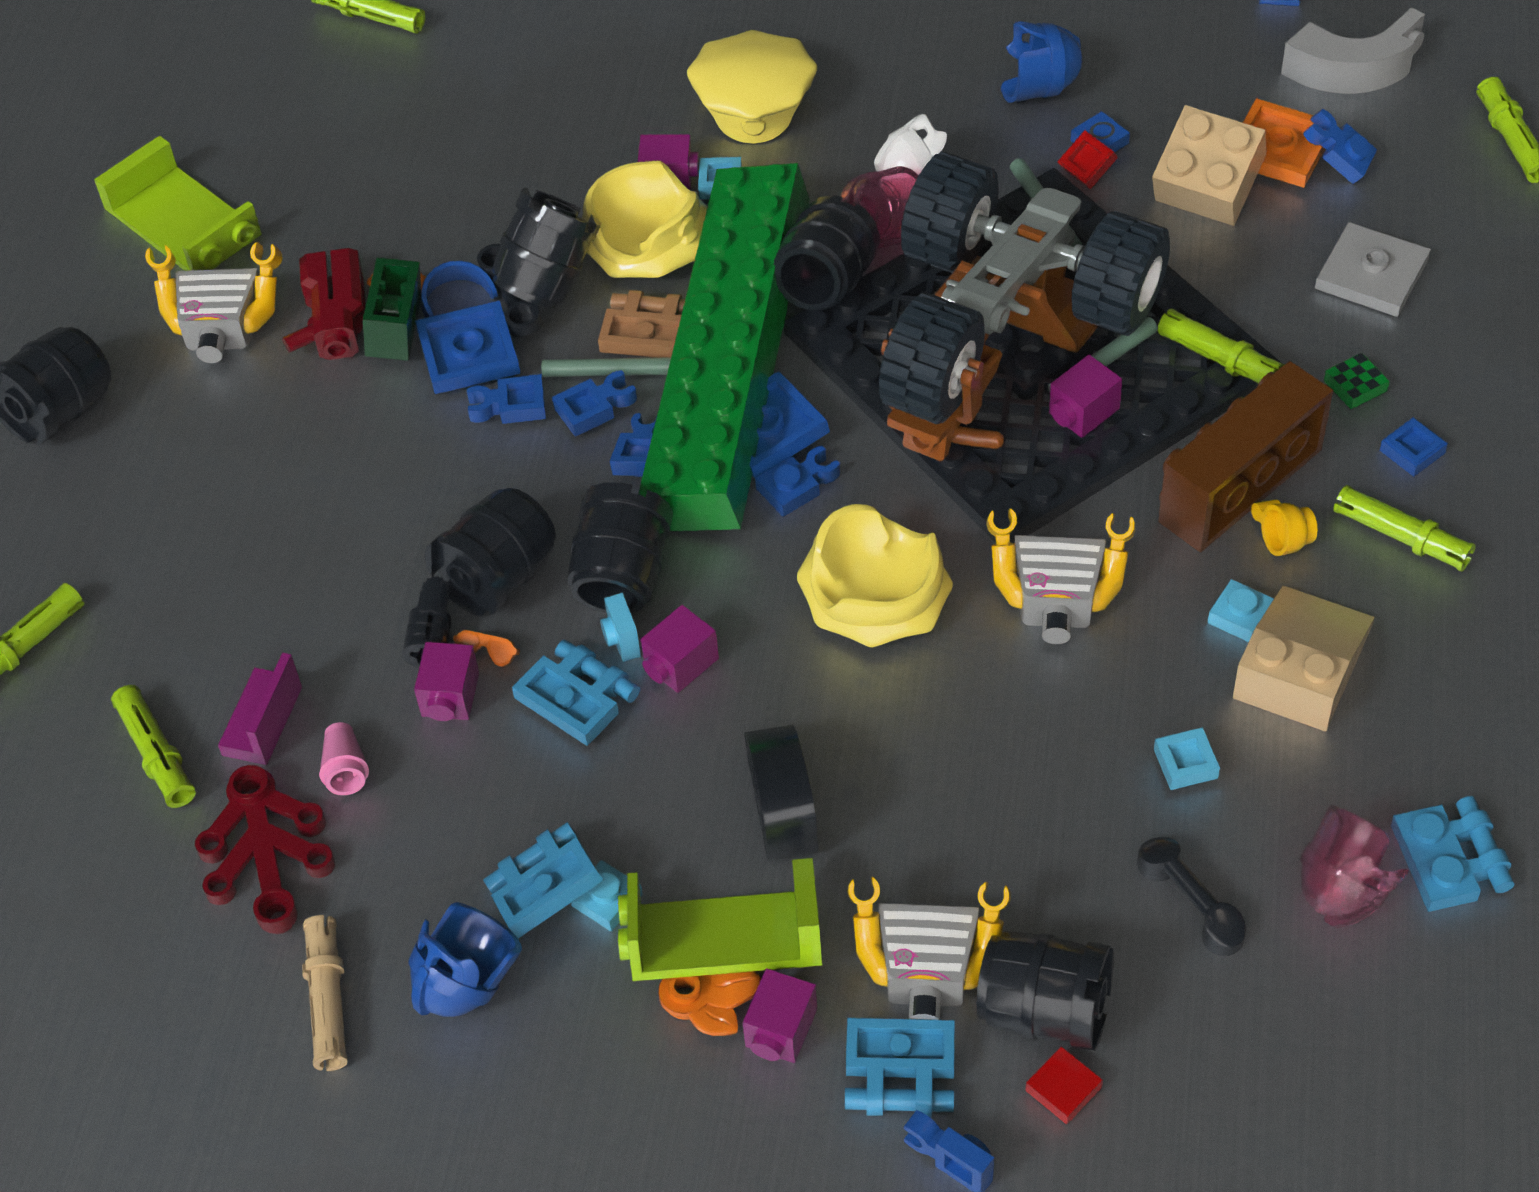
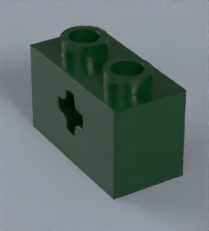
M376 258L363 316L365 356L409 361L416 327L415 320H417L421 303L420 262Z

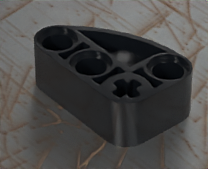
M794 725L744 732L748 764L767 861L818 853L814 801L801 744Z

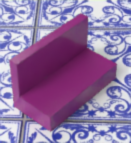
M282 652L274 671L254 667L218 744L222 756L262 765L268 764L302 689L291 654Z

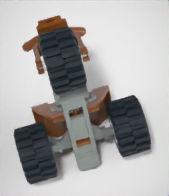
M945 151L935 154L920 172L909 194L902 219L901 246L906 257L952 274L934 295L924 292L915 297L903 311L894 328L890 329L889 340L884 339L882 343L881 353L883 358L879 376V394L882 403L888 405L892 410L887 417V426L904 432L903 446L938 461H943L948 455L951 442L990 449L1002 447L1004 437L998 431L959 426L961 423L967 425L974 420L983 404L982 395L995 375L1002 357L1000 350L984 345L989 334L993 332L1001 333L1008 323L1041 335L1044 342L1074 353L1081 349L1099 326L1125 336H1130L1144 322L1160 291L1170 255V236L1167 228L1118 211H1111L1097 225L1086 246L1076 244L1075 247H1072L1071 245L1075 240L1076 234L1073 229L1068 227L1070 220L1080 210L1081 200L1078 197L1052 188L1041 189L1028 203L1023 213L1012 225L1002 222L1000 216L995 215L999 194L998 175L995 169ZM985 241H991L993 246L984 256H977ZM1067 266L1069 270L1076 272L1074 280L1065 277Z

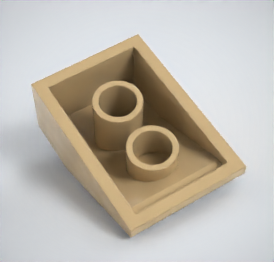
M1283 585L1257 624L1238 664L1233 699L1327 732L1375 617Z

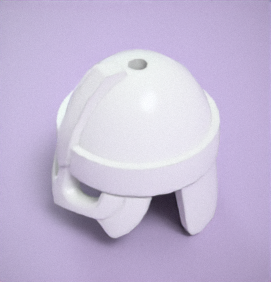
M927 114L915 116L903 127L890 133L874 160L875 169L878 172L881 183L889 192L898 197H909L922 169L945 146L946 132L935 130ZM924 129L927 132V136L922 140L916 131Z

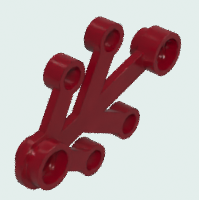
M245 765L235 770L229 778L226 787V795L229 800L227 806L210 828L201 832L195 839V848L203 862L214 864L224 859L216 871L209 873L204 878L202 887L210 903L214 905L229 903L236 895L234 881L254 856L262 892L254 901V915L259 926L264 931L282 934L292 928L297 920L298 910L291 893L282 888L275 850L302 862L306 872L314 878H323L332 873L335 868V859L330 847L326 844H312L270 824L266 811L268 809L294 820L296 828L302 836L314 837L319 835L326 826V819L322 808L316 803H303L277 791L275 780L267 770L256 765ZM252 789H258L257 791L251 794H246L248 791ZM246 815L248 829L227 855L228 845L225 839ZM309 816L317 817L312 823H302ZM210 843H219L218 846L212 850H204V848ZM317 857H326V860L321 864H311ZM218 884H227V886L222 891H212V889ZM277 912H285L278 918L270 919Z

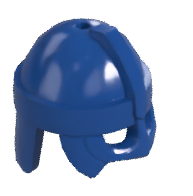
M1019 21L1013 24V41L1006 46V50L1013 58L1018 60V77L1002 83L1000 90L1004 99L1009 103L1038 97L1050 98L1058 96L1062 90L1075 81L1081 71L1082 52L1080 38L1069 30L1052 23L1034 24ZM1030 33L1029 42L1022 40L1023 34Z
M455 902L448 907L431 936L429 935V921L427 919L424 920L418 940L408 959L411 975L412 1005L420 1015H429L431 1012L442 1017H456L465 1015L479 1006L486 1005L495 995L501 980L522 951V945L518 938L502 923L472 906Z

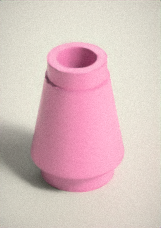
M343 722L333 723L324 732L325 738L319 777L331 793L351 795L358 792L364 786L365 780L369 775V767L352 726Z

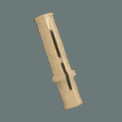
M316 915L307 918L303 923L307 960L302 964V975L308 981L314 1055L313 1066L315 1069L322 1071L324 1068L323 1061L326 1060V1071H335L345 1067L348 1063L340 977L341 974H344L345 970L343 959L338 956L336 919L328 916L326 918L327 926L324 927V915Z

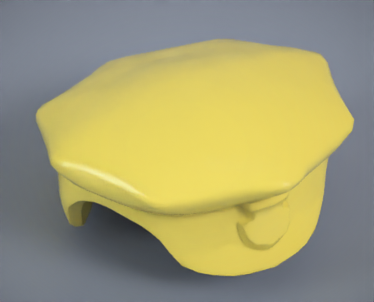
M748 30L734 36L705 43L696 59L687 69V76L703 105L712 114L718 127L724 134L739 142L756 144L772 140L787 129L805 93L810 89L818 68L816 62L808 54L799 39L769 34L758 30Z
M662 161L635 162L619 166L598 178L585 196L582 219L588 222L592 214L602 223L595 240L590 241L587 254L600 265L608 276L613 278L662 277L695 261L708 206L698 198L696 191L686 188Z
M864 504L844 506L832 512L825 519L814 538L810 551L797 572V581L806 597L816 625L821 629L842 635L871 648L898 639L931 632L953 587V581L944 568L941 549L935 533L921 534L914 532L886 518L873 506Z

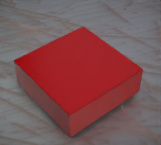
M1084 130L1057 163L1062 169L1091 190L1118 157L1114 151Z
M1060 1047L1026 1082L1025 1091L1067 1125L1102 1089L1103 1079L1063 1047Z

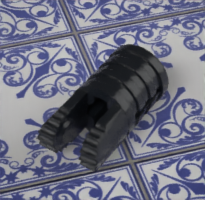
M438 575L427 578L426 582H423L418 606L410 611L402 656L407 663L418 668L420 667L421 654L425 642L448 643L452 621L450 614L446 612L449 587L447 586V581H444L443 577L440 578Z

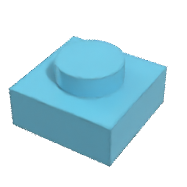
M741 157L700 158L699 199H710L716 170L742 167Z
M1231 579L1209 611L1208 624L1249 642L1257 624L1274 598Z
M623 593L604 598L607 618L600 619V624L608 647L617 646L622 662L641 657L637 628Z
M1203 727L1155 739L1154 752L1170 790L1218 779L1220 766Z
M600 860L596 868L604 881L571 902V906L612 932L620 922L618 895L627 894V876L603 860ZM639 884L640 896L642 897V887L641 884Z

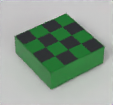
M1359 353L1325 370L1323 380L1350 409L1387 392L1390 382L1363 353Z

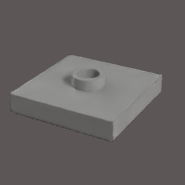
M1348 222L1316 279L1315 289L1398 317L1429 260L1431 249Z

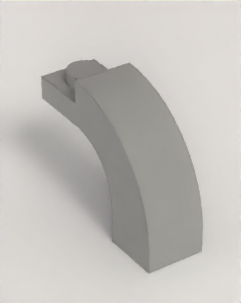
M1411 7L1384 32L1367 38L1342 37L1309 22L1285 43L1281 74L1304 86L1331 93L1357 94L1386 88L1409 74L1412 57L1419 50L1424 40L1422 27L1425 14Z

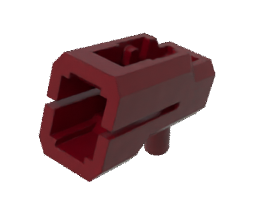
M351 248L330 250L332 276H328L326 251L307 253L299 258L300 283L306 305L312 308V317L308 319V326L282 337L289 353L313 342H316L319 357L327 360L352 357L359 352L358 333L363 330L366 299L364 273L358 250Z

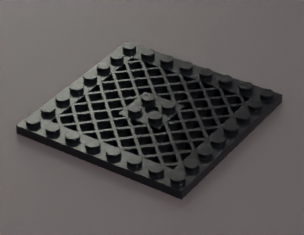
M1052 168L1036 177L1043 188L1056 189L1076 196L1081 200L1080 210L1070 220L1069 225L1075 231L1082 245L1086 246L1093 231L1108 213L1057 169ZM1022 186L998 199L995 215L1000 216L1002 222L1012 225L1031 201ZM986 240L977 256L983 257L993 246L992 242ZM903 253L861 277L855 288L837 305L824 310L811 311L805 309L784 321V334L995 543V536L988 531L986 525L987 518L992 510L994 512L993 522L999 529H1006L1010 526L1008 518L1009 508L1016 513L1017 524L1010 533V543H1014L1015 535L1029 536L1200 429L1206 423L1224 414L1234 400L1238 397L1245 398L1258 386L1257 382L1242 375L1235 377L1227 373L1226 367L1184 347V345L1171 339L1170 341L1146 339L1126 353L1137 355V362L1115 360L1107 366L1108 369L1119 377L1135 378L1134 385L1122 384L1120 401L1133 402L1132 409L1120 408L1099 424L1097 431L1092 430L1081 438L1068 427L1040 426L1041 418L1054 419L1049 414L1050 402L1043 401L1044 394H1050L1048 391L1050 383L1086 356L1093 355V351L1100 350L1118 336H1114L1115 332L1108 330V336L1092 334L1081 349L1074 353L1044 342L1041 335L1007 323L1001 333L993 332L989 334L984 345L1002 352L997 371L986 389L1005 390L1004 398L982 396L983 404L978 411L1002 414L1001 422L977 420L976 414L971 423L967 425L961 423L959 425L998 431L1003 435L1004 443L998 449H990L951 442L948 455L943 461H938L903 446L904 432L887 426V417L892 410L888 405L882 403V399H880L879 376L881 362L874 356H883L881 347L884 340L864 338L865 331L887 333L886 339L889 340V331L891 328H894L898 321L899 312L904 311L912 300L921 293L934 294V292H937L952 273L906 257ZM1167 265L1160 291L1150 310L1155 316L1147 315V317L1152 318L1156 322L1157 326L1164 313L1167 314V310L1174 309L1237 342L1244 340L1253 345V350L1280 362ZM1067 266L1065 277L1074 280L1076 272L1069 270ZM1026 345H1034L1041 350L1038 352L1022 351L1020 348ZM1144 355L1168 357L1169 361L1168 364L1143 362ZM1175 358L1200 360V367L1175 365ZM1141 379L1167 381L1166 388L1141 386ZM1173 382H1183L1173 388ZM1012 391H1013L1020 399H1012ZM1037 394L1036 401L1028 400ZM1139 403H1149L1138 410ZM1009 415L1034 417L1033 425L1008 423ZM1105 424H1114L1104 431ZM1006 439L1031 441L1030 449L1005 447ZM1038 442L1063 444L1062 452L1037 450ZM1070 445L1079 446L1073 451L1069 452ZM985 462L995 463L994 471ZM1002 464L1027 466V473L1002 472ZM1035 467H1044L1034 474Z

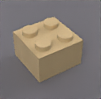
M1185 105L1152 176L1155 201L1235 226L1266 156L1265 129Z

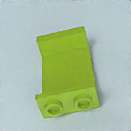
M160 135L94 179L104 209L167 257L166 245L175 256V264L184 271L212 270L262 235L252 203L247 201L237 209H233L177 167L170 143Z
M813 858L792 860L794 892L641 904L638 872L627 873V894L618 895L620 926H627V928L618 929L620 961L630 960L632 981L764 971L766 968L776 970L822 966Z

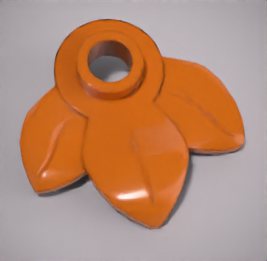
M755 971L662 979L658 989L659 1001L664 1010L671 1016L682 1020L689 1019L699 1032L711 1036L732 1035L738 1032V1020L734 1008L754 997L762 978ZM680 988L693 989L689 994H680L676 990Z

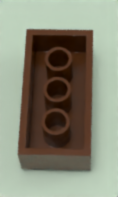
M1291 361L1287 362L1275 373H1267L1261 379L1257 388L1245 398L1238 397L1232 402L1222 417L1214 423H1206L1199 430L1194 440L1183 449L1176 448L1168 455L1162 468L1164 476L1162 490L1159 495L1160 510L1158 522L1201 553L1251 511L1253 503L1264 500L1322 450L1333 389Z

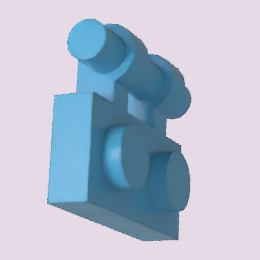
M564 639L555 649V655L562 659V661L556 664L543 655L512 686V691L516 700L588 746L619 714L617 702L610 697L619 696L628 703H632L638 697L640 687L628 680V673L619 667H608L597 660L594 651L584 645L575 646ZM586 675L595 682L589 685L577 676Z
M1467 796L1457 801L1456 807L1461 819L1449 821L1443 805L1393 815L1391 828L1428 912L1478 901L1481 892L1477 883L1479 881L1489 879L1496 893L1507 892L1515 886L1509 873L1511 862L1504 849H1498L1491 834L1494 828L1488 812L1480 810L1474 796ZM1472 840L1479 857L1467 860L1460 843Z
M568 822L553 832L547 829L536 836L537 843L515 858L511 855L507 856L497 863L499 868L483 879L492 893L491 897L508 928L518 939L604 881Z
M847 1018L846 1076L867 1077V1088H845V1110H866L867 1116H883V1111L918 1110L929 1117H932V1112H954V1090H932V1078L954 1079L955 1020ZM884 1077L916 1078V1089H885Z

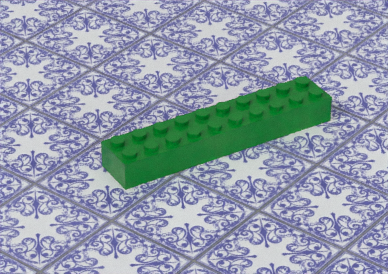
M798 163L732 167L716 170L638 495L646 498L647 490H650L669 503L674 512L670 532L741 529L752 478L750 461L751 457L756 455L759 441L757 429L762 427L764 417L762 406L766 405L769 394L767 382L768 378L774 374L789 302L777 287L775 265H773L774 259L785 235L795 225L799 216L810 202Z

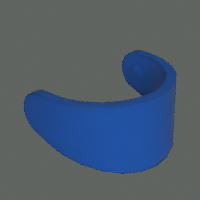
M465 261L443 263L435 267L423 282L421 291L423 315L425 318L434 316L427 300L430 294L444 283L456 280L471 281L482 286L492 299L498 298L496 287L488 274L477 265Z

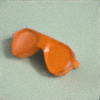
M463 630L453 637L455 644L473 645L475 653L481 647H486L494 664L500 667L511 664L515 655L520 654V649L516 648L514 642L510 639L469 630Z

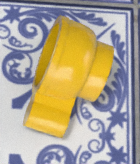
M1277 499L1252 504V516L1255 521L1261 523L1262 537L1271 554L1284 556L1296 553L1305 544H1311L1316 540L1318 532L1317 520L1309 507H1297L1291 503L1281 504Z

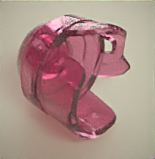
M898 166L878 172L861 174L851 179L841 193V197H844L842 202L849 203L854 207L858 203L876 221L880 234L878 248L901 244V227L905 206L912 187L919 176L910 168Z
M1329 805L1312 841L1306 845L1299 859L1302 863L1301 888L1306 901L1315 911L1324 916V921L1330 926L1342 928L1356 924L1367 918L1376 909H1379L1386 901L1390 892L1403 882V879L1409 873V869L1404 868L1394 872L1379 869L1378 866L1390 843L1389 835L1369 821L1335 805Z

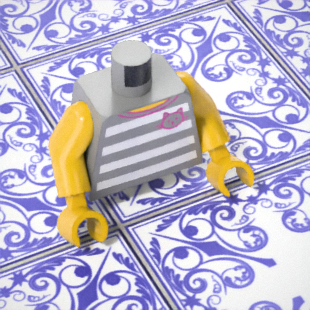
M255 242L251 247V258L260 266V274L257 268L176 271V278H171L170 271L174 268L176 262L172 251L165 245L167 258L163 263L156 264L154 263L153 251L150 247L147 249L146 261L157 272L158 281H154L160 314L174 334L183 336L186 348L192 351L196 350V355L201 361L217 363L221 361L225 349H244L249 346L253 333L257 332L273 316L277 277L273 276V270L279 267L283 259L280 249L273 243L271 244V255L266 260H262L263 246L259 242Z
M1009 508L1008 518L1010 526L1006 529H999L993 522V510L990 512L986 525L988 531L996 539V544L991 545L995 585L1010 606L1020 609L1021 619L1024 624L1042 626V639L1050 644L1066 643L1071 637V627L1086 628L1090 626L1093 612L1103 611L1120 592L1123 586L1128 551L1124 550L1125 542L1129 541L1135 533V522L1132 516L1129 521V530L1124 534H1116L1112 531L1115 518L1114 513L1107 518L1106 530L1111 538L1110 547H1105L1106 539L1015 535L1014 543H1010V533L1017 524L1016 513Z
M871 877L873 894L868 900L864 901L859 900L855 896L854 879H852L848 885L847 892L852 902L857 904L858 913L853 915L856 953L873 982L887 988L888 1001L893 1004H909L908 1019L940 1020L941 1006L957 1007L962 1005L966 990L978 987L983 956L991 936H1001L1004 921L999 919L1000 911L1005 909L1011 901L1009 887L1007 885L1004 887V899L1001 904L993 906L985 898L988 881L980 886L978 900L985 909L984 916L980 917L979 907L879 903L878 913L873 911V903L880 895V887L876 879Z

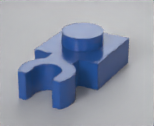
M1321 109L1311 117L1310 120L1314 124L1307 128L1303 135L1310 143L1321 145L1325 148L1326 151L1322 158L1354 184L1364 177L1377 149L1349 124L1346 123L1339 128L1332 114Z
M622 370L615 371L605 378L604 383L596 386L590 378L553 396V407L576 437L613 419V407L624 408L634 404L637 401L636 388L634 385L619 390L626 386L625 374Z
M542 374L497 379L498 389L490 390L488 387L480 385L467 388L469 404L481 403L468 406L470 422H485L492 418L493 415H500L502 424L546 419Z
M635 413L630 421L633 433H620L609 462L613 475L643 476L656 420L651 424H643L641 413Z
M818 446L810 450L806 460L800 464L791 456L755 478L756 490L784 517L820 495L819 484H828L835 481L840 476V463L835 460L826 466L819 465L826 461V449L823 446Z
M918 1110L914 1112L904 1125V1130L908 1132L904 1138V1142L917 1152L929 1155L935 1159V1167L972 1192L986 1191L993 1181L994 1157L981 1140L970 1134L962 1136L950 1127L944 1131L929 1116Z

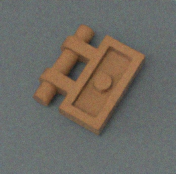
M630 290L628 294L612 293L611 309H606L598 338L599 351L602 353L644 357H671L685 299H682L681 294L670 293L667 294V297L644 296L643 291Z

